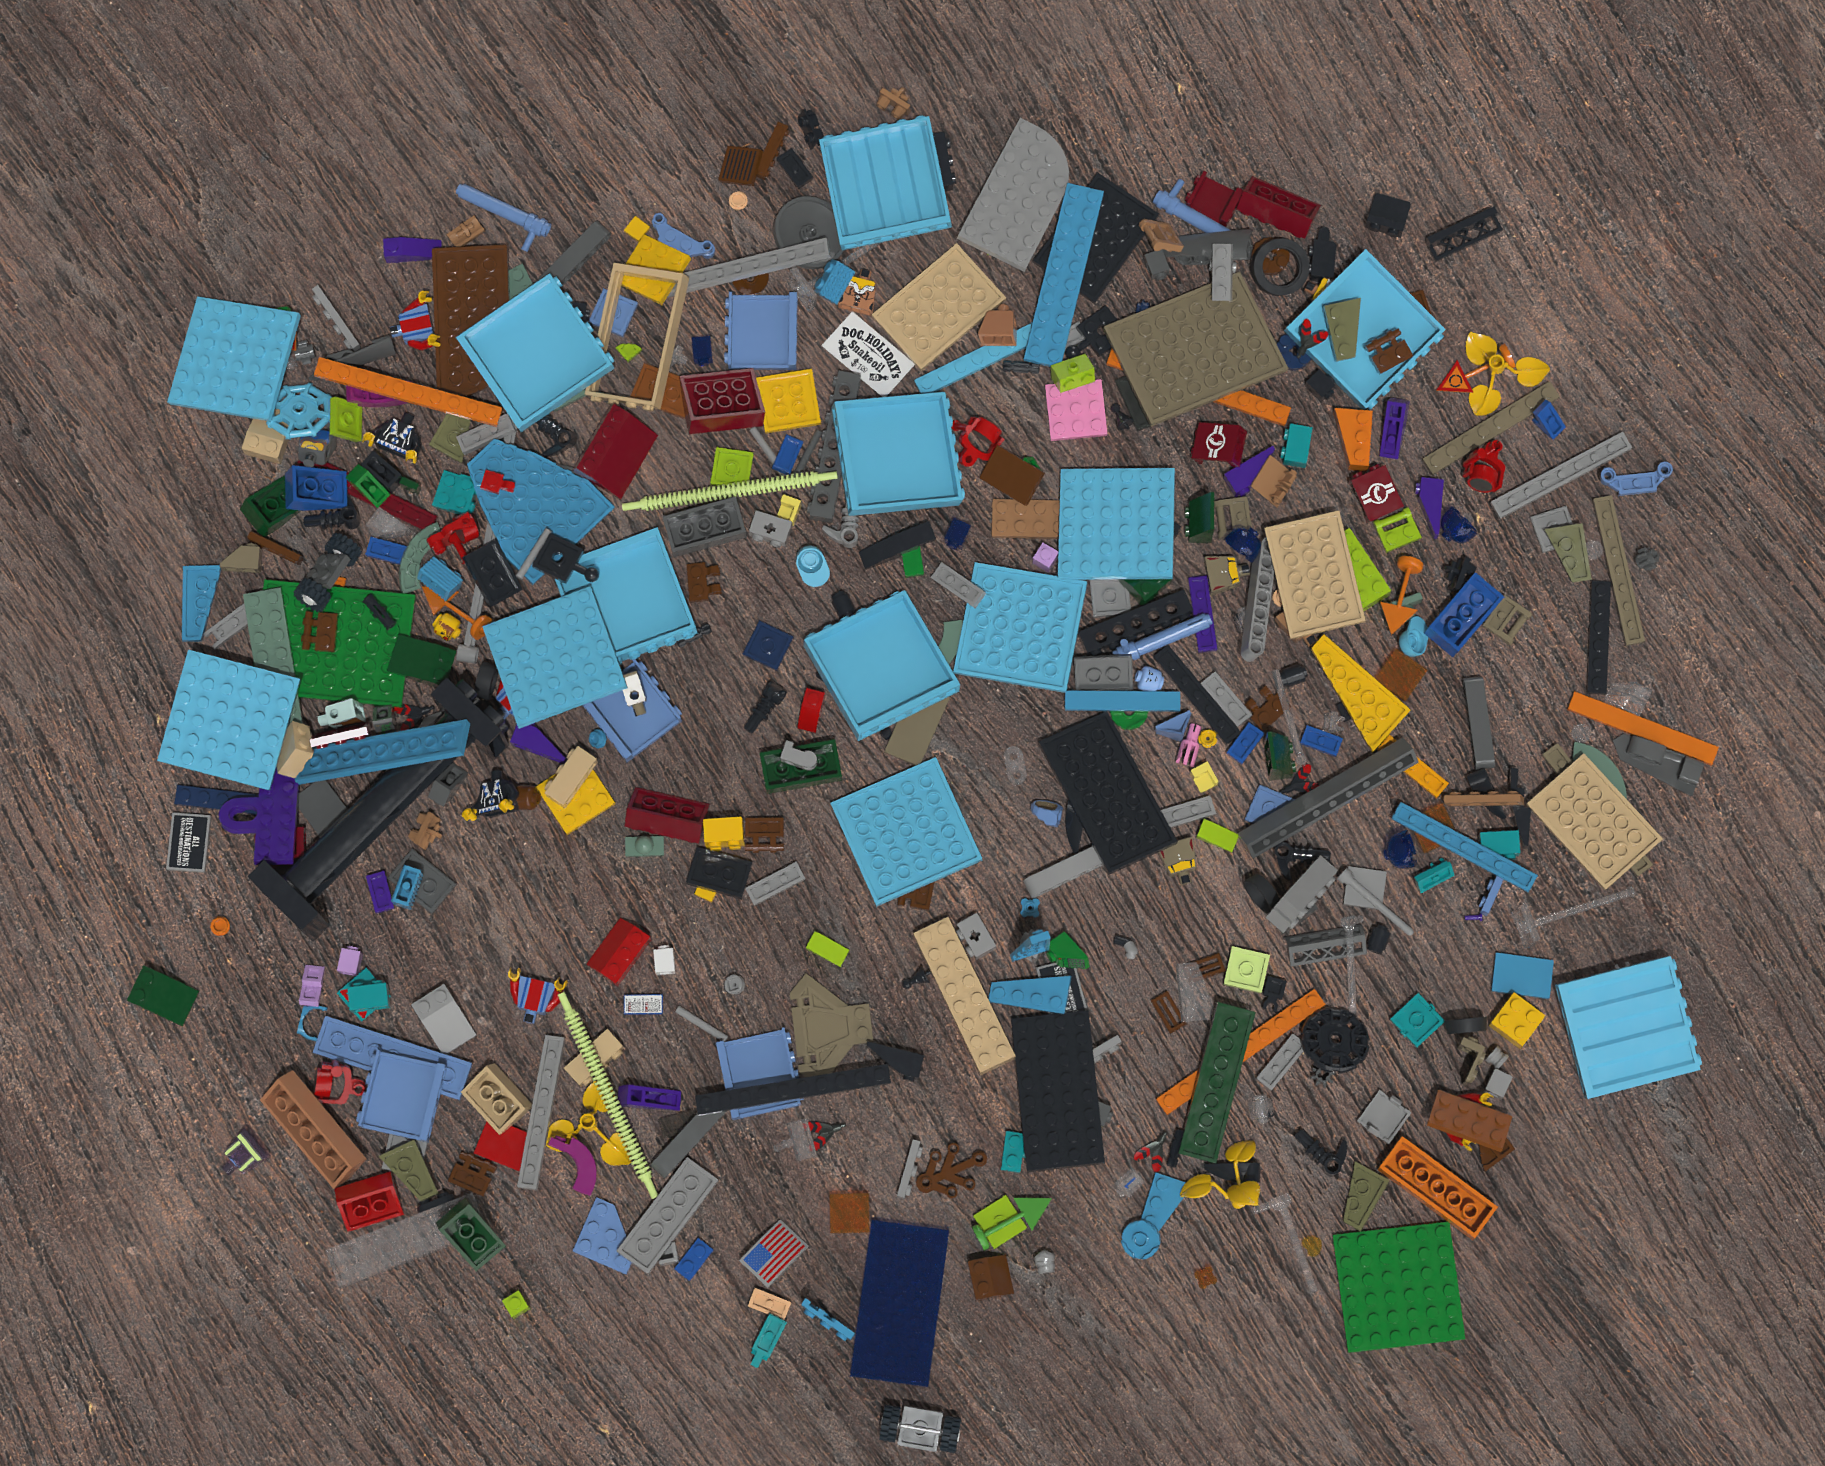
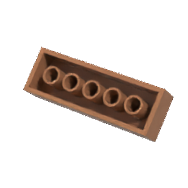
M293 1070L279 1077L260 1099L333 1189L348 1181L365 1162L366 1157Z

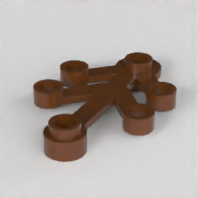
M951 1143L948 1146V1154L941 1172L933 1175L937 1163L942 1159L940 1152L933 1151L930 1154V1163L927 1171L917 1178L916 1186L922 1193H930L934 1190L947 1195L949 1199L957 1197V1189L955 1187L947 1188L937 1182L947 1180L964 1187L967 1191H972L976 1186L973 1179L961 1178L955 1174L973 1166L979 1168L985 1166L987 1163L986 1154L982 1151H977L972 1155L971 1159L951 1167L955 1155L959 1153L958 1144ZM951 1146L957 1147V1151L955 1153H952L950 1151ZM933 1154H938L939 1160L934 1161L932 1159ZM978 1155L983 1157L982 1162L976 1161ZM923 1180H929V1186H923ZM968 1181L973 1182L972 1188L966 1187ZM953 1189L956 1194L949 1196L948 1191Z

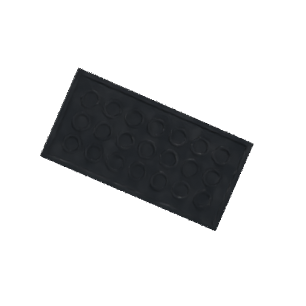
M1107 711L1039 741L1038 745L1108 875L1177 844L1178 841Z
M1089 1010L1011 1019L1027 1173L1105 1164Z

